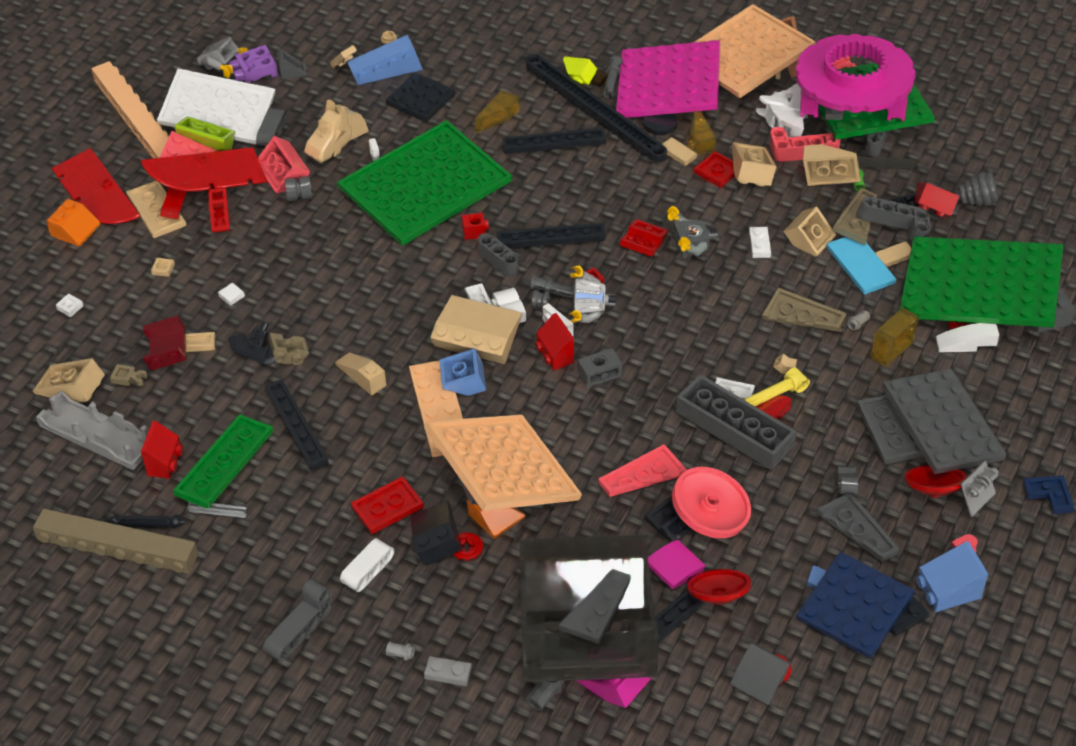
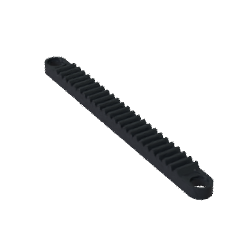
M530 54L526 57V67L536 75L537 79L540 78L541 82L545 81L546 85L549 84L550 88H554L555 92L558 91L559 95L562 94L563 98L567 97L568 101H571L573 105L576 104L577 108L580 107L581 111H585L586 115H590V118L594 117V120H598L599 124H603L604 128L607 127L608 131L612 130L613 135L617 134V137H621L622 141H626L627 145L630 144L632 149L635 147L637 152L640 151L641 155H646L654 162L666 160L667 148L542 56Z

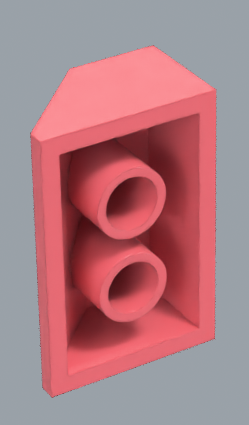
M273 136L258 157L267 181L275 193L278 194L286 191L285 179L295 178L299 180L300 177L310 174V170L291 143L277 136Z

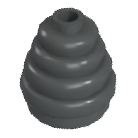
M979 172L977 175L971 176L970 180H966L964 184H960L959 190H956V195L959 196L958 201L961 200L963 204L990 206L992 202L999 200L992 172Z

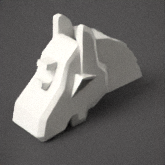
M798 83L787 90L775 91L771 96H760L759 100L767 106L766 108H757L756 112L766 118L768 125L772 129L775 127L785 129L788 138L802 136L804 129L803 119L808 118V115L804 114V117H800L801 89Z

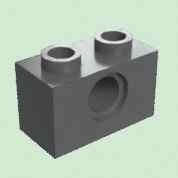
M611 348L578 359V373L588 388L621 377L622 363L614 349Z

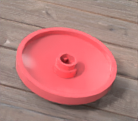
M709 467L691 468L682 473L674 484L672 501L677 514L690 528L702 535L712 538H729L740 533L750 519L751 504L747 493L734 478L720 470Z

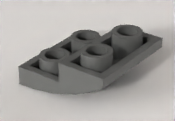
M752 642L744 654L730 684L769 705L772 703L779 684L784 680L790 662Z

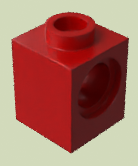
M483 212L461 215L465 240L478 239L481 234L489 230L488 220L484 219Z

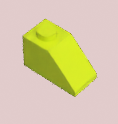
M565 56L563 58L569 76L580 85H589L597 71L591 60Z

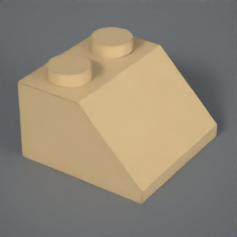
M817 206L802 211L783 231L793 246L813 256H818L827 246V243L836 236Z

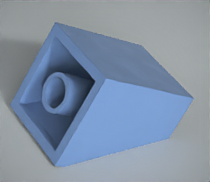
M967 541L922 565L919 568L916 582L918 587L923 589L927 603L932 605L935 612L981 599L988 573L971 544Z

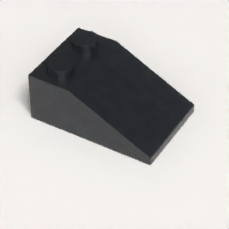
M448 500L411 516L414 547L416 554L425 566L463 550Z

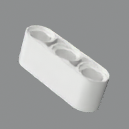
M375 538L343 570L340 581L356 592L362 591L392 559L394 548Z

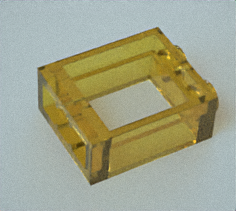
M902 308L875 332L871 358L887 367L914 342L918 316Z

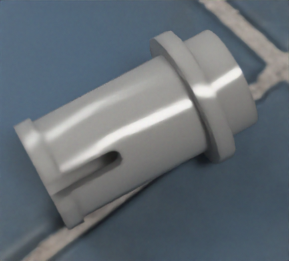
M861 310L857 315L851 316L847 322L849 329L859 330L861 325L870 319L869 312Z
M388 642L386 647L387 656L401 657L405 661L414 657L415 647L411 646V644L402 645Z

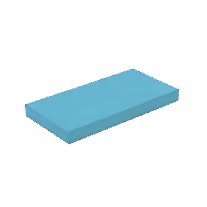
M848 237L827 243L826 248L863 295L896 284V278L867 243L863 245Z

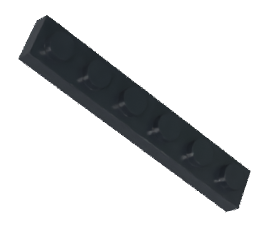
M603 127L502 138L504 154L606 144V135Z
M603 223L496 231L497 239L508 248L605 241L606 237Z
M283 379L265 385L267 395L310 471L328 464V457Z

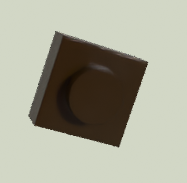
M597 68L590 83L600 87L606 82L608 73Z

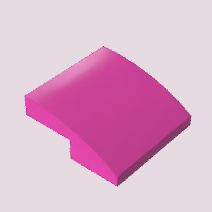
M675 540L660 548L644 562L672 589L686 584L689 577L703 572L706 566L679 540Z

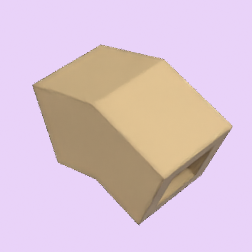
M782 354L775 358L773 367L780 373L786 374L791 368L796 367L797 359H792Z

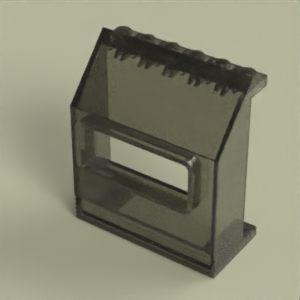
M647 535L520 539L524 682L658 677V621L655 620L648 565ZM611 568L632 574V580L610 621H629L630 631L605 632L599 644L568 633H544V624H560Z

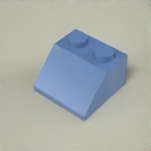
M476 349L439 360L443 389L467 396L486 391L483 362Z

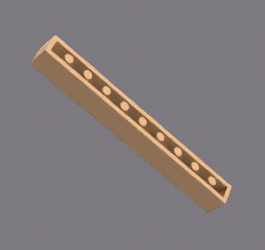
M110 61L91 68L95 83L153 159L160 158L169 136L165 130H162L161 125L155 121L152 112L147 111L145 103L140 102L138 94H134L131 85H127L124 76H120L117 67L113 66Z

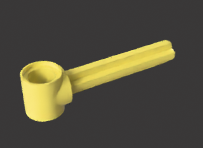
M794 367L785 374L783 381L744 400L753 406H757L788 390L801 393L809 386L810 380Z

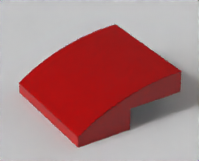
M636 219L629 225L628 233L620 239V246L652 257L664 242L669 230Z

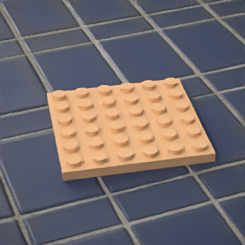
M754 4L695 41L720 40L719 85L739 98L797 61L801 53L808 46L816 44V41Z
M523 415L427 421L424 426L482 511L578 501L582 496V493Z

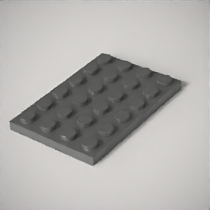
M952 369L883 381L882 388L934 474L981 465L984 461L992 463L1005 460L1007 454Z

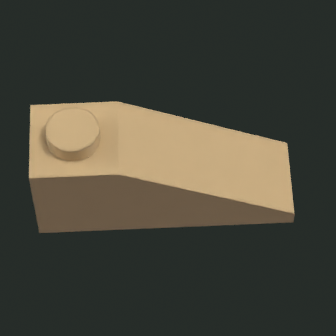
M349 352L335 362L337 367L371 396L386 386L385 370L373 360Z

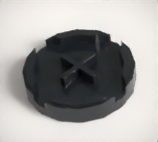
M674 113L644 116L643 126L646 131H651L655 135L670 134L677 126V117Z

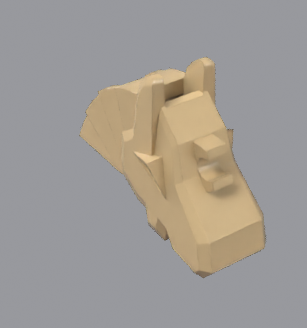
M330 99L327 100L325 114L319 120L317 129L306 142L305 154L320 163L330 159L332 154L333 156L340 154L342 147L350 140L369 132L366 121L361 114L350 110L346 106L335 105L334 101Z

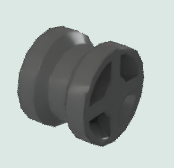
M534 290L532 308L540 307L543 309V306L550 301V292L540 293L538 290Z

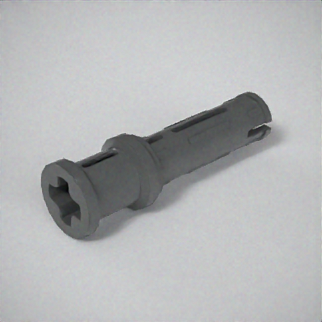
M611 56L609 58V66L606 70L608 76L603 91V96L608 99L613 97L616 80L621 73L620 67L623 64V59L619 56Z
M536 274L533 275L530 290L550 292V294L553 293L574 299V287L555 283L550 278L547 280L538 277Z

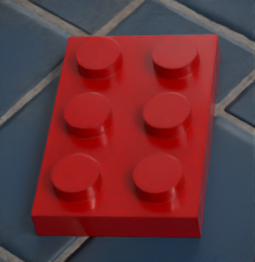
M403 476L350 503L352 510L371 535L424 508L423 501Z

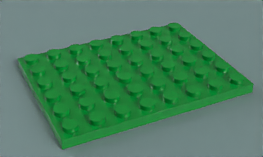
M446 120L337 182L338 188L403 246L512 181V175Z
M914 237L899 318L1054 328L1063 244Z

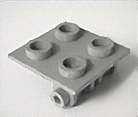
M986 461L961 483L971 517L996 494L992 481L998 477L999 471L994 467L989 468Z

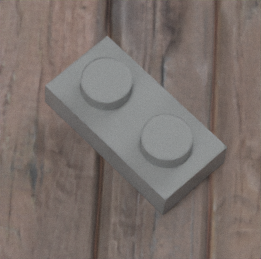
M429 656L424 677L428 680L467 686L472 663Z

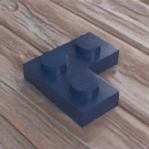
M1064 475L1023 479L1022 484L1027 499L1048 498L1053 514L1073 513L1074 505Z

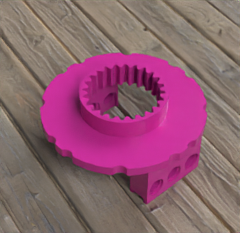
M842 34L817 41V44L808 46L801 53L796 65L797 83L801 89L800 117H804V114L814 115L817 118L818 105L820 104L838 111L848 110L852 113H859L861 111L874 112L887 108V120L901 118V121H905L907 98L915 80V69H913L911 58L901 48L895 47L893 43L869 35L851 34L845 36ZM847 55L850 57L854 55L857 57L864 56V59L870 58V61L875 60V64H879L878 67L880 69H877L876 72L873 71L871 75L867 73L865 76L861 74L858 77L854 74L848 76V73L842 74L841 70L837 71V68L833 67V63L836 62V59L840 60L841 57L846 58Z

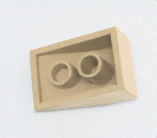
M733 142V166L737 181L743 184H748V182L755 183L761 187L765 185L771 186L776 165L766 147Z
M823 144L804 146L803 163L808 186L861 182L857 153Z
M93 358L50 365L33 392L34 394L50 398L52 395H57L60 391H63L75 402H87L91 399L94 390L100 385V381L105 374Z

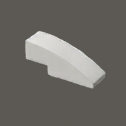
M976 323L958 327L936 336L938 351L971 352L977 351L978 346H997L999 332L996 324Z

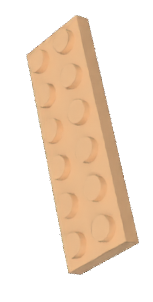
M440 361L409 366L424 426L427 421L463 419L456 392L445 390L442 387ZM425 430L432 458L443 456L440 449Z

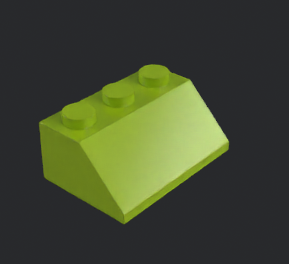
M189 116L175 124L176 133L216 151L232 150L235 130Z

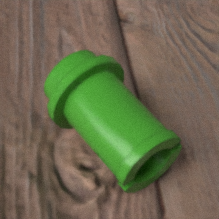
M859 169L861 182H853L855 191H859L861 188L865 189L864 172Z

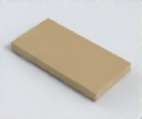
M157 181L126 192L128 199L140 214L141 220L153 239L186 226V222L181 214L178 219L160 216L167 192L161 183Z

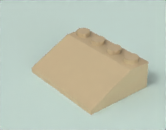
M451 295L436 321L430 338L434 347L458 353L476 349L480 358L505 364L522 317V312Z

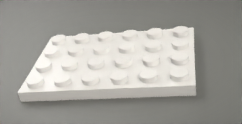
M177 69L157 122L161 125L175 127L176 123L189 116L235 130L234 140L257 145V132L268 109L271 107L275 96V89Z

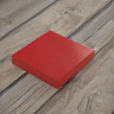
M717 151L710 154L693 170L694 174L719 188H722L735 177L733 160Z

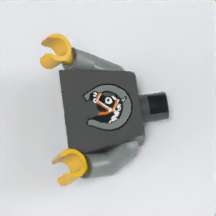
M674 206L667 210L668 219L674 220L673 235L682 258L691 255L699 256L709 249L710 240L718 238L717 229H706L704 221L686 219L679 214V210Z

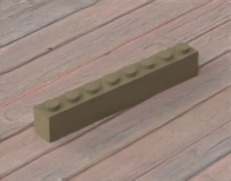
M48 509L42 510L33 526L37 540L43 543L49 542L58 544L61 547L76 548L80 551L94 552L102 556H112L119 560L125 559L138 564L152 565L156 568H166L178 573L184 572L189 574L198 556L196 542Z

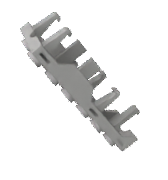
M60 391L57 395H52L49 398L52 411L43 409L36 416L39 427L129 469L134 470L143 460L141 449L149 431L148 427L143 425L138 429L133 423L125 420L122 414L115 411L113 415L108 417L97 411L94 402H91L86 407L71 400L63 391Z

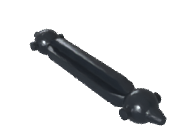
M115 514L109 519L104 520V522L125 527H167L171 525L173 528H177L181 524L186 523V520L180 518L179 515L172 516L171 518L167 516H123L120 518Z

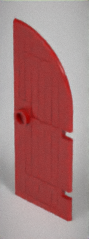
M253 147L141 160L143 168L153 179L164 186L180 191L210 190L209 185H213L214 189L248 185V180H251L252 184L267 183Z
M91 148L52 168L57 178H61L60 182L72 199L83 204L100 223L119 224L141 217Z

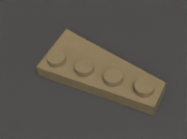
M861 188L834 224L832 231L865 245L871 221L859 218L856 212L864 197L877 198V194Z
M778 288L764 311L762 319L839 332L847 313Z

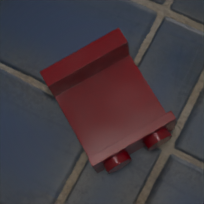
M178 315L143 326V332L149 339V355L143 356V360L151 371L186 360V327Z

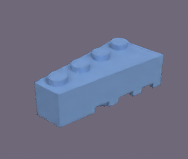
M408 35L347 61L358 85L423 70Z

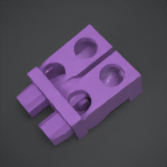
M266 45L243 52L241 55L240 53L235 54L236 60L228 62V65H231L233 68L235 81L245 80L246 83L250 84L251 81H257L267 75H271V77L278 76L276 63Z

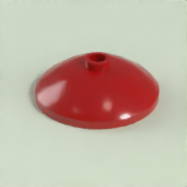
M929 465L915 467L905 473V482L910 488L931 497H941L961 489V483L967 478L966 474L960 469L934 474Z
M709 570L693 576L688 581V592L698 600L710 604L723 605L743 597L751 589V579L747 574L737 570Z

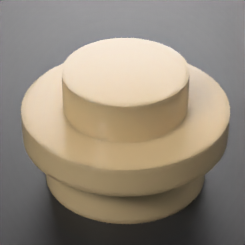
M392 31L384 32L381 37V42L384 45L397 40V36Z

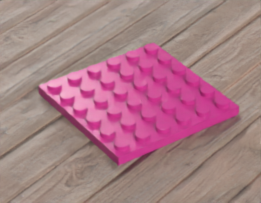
M720 40L622 50L621 58L623 59V64L620 67L621 73L616 111L624 117L718 109Z

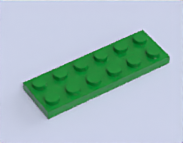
M239 414L173 490L174 496L209 509L273 433V426Z

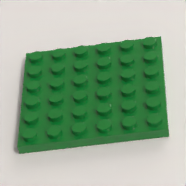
M873 63L837 69V71L841 70V73H857L858 77L859 74L865 76L867 73L871 75L873 71L876 72L880 68L878 67L879 64ZM914 84L907 98L905 121H901V118L887 120V108L874 112L861 111L859 113H852L846 110L843 120L825 121L835 140L934 123L935 116ZM819 104L818 109L825 120V107Z

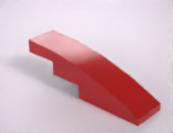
M209 185L212 233L230 231L227 188L214 189L213 185Z

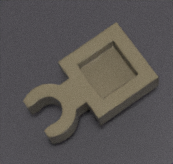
M117 364L110 380L114 384L130 386L131 382H133L137 386H143V379L140 378L147 379V373L143 370L136 371L135 367Z

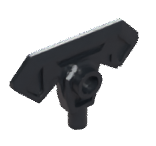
M262 321L259 329L256 328L248 340L244 333L230 337L229 342L232 351L264 365L275 362L271 346L264 347L268 335L266 330L269 323Z

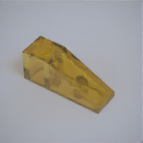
M501 90L475 118V131L479 133L511 119L520 109L519 96Z
M694 111L690 139L688 140L689 148L696 152L697 155L714 152L716 138L701 111Z

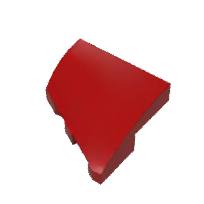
M778 395L755 407L780 420L790 410L792 399L787 396Z

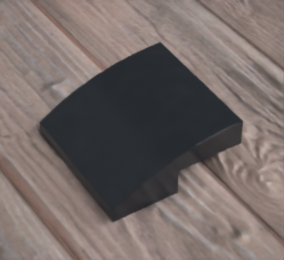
M672 496L644 517L656 531L670 542L679 540L692 530L677 514Z

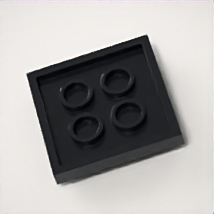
M415 72L385 100L386 105L427 123L456 95V92L453 88Z

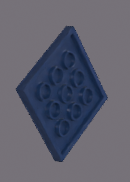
M840 551L797 613L796 619L872 659L914 596L915 590Z

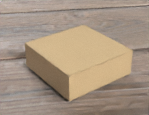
M156 258L151 269L152 275L170 277L175 265L174 260Z

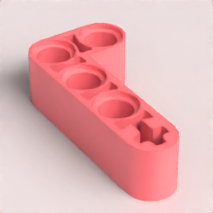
M775 127L770 133L769 146L773 158L776 161L784 162L803 160L804 146L823 144L839 149L841 139L835 140L832 133L788 138L785 129Z

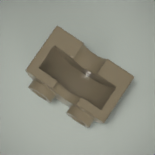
M269 334L275 362L300 365L309 354L304 337L292 336L289 339H284L282 334Z

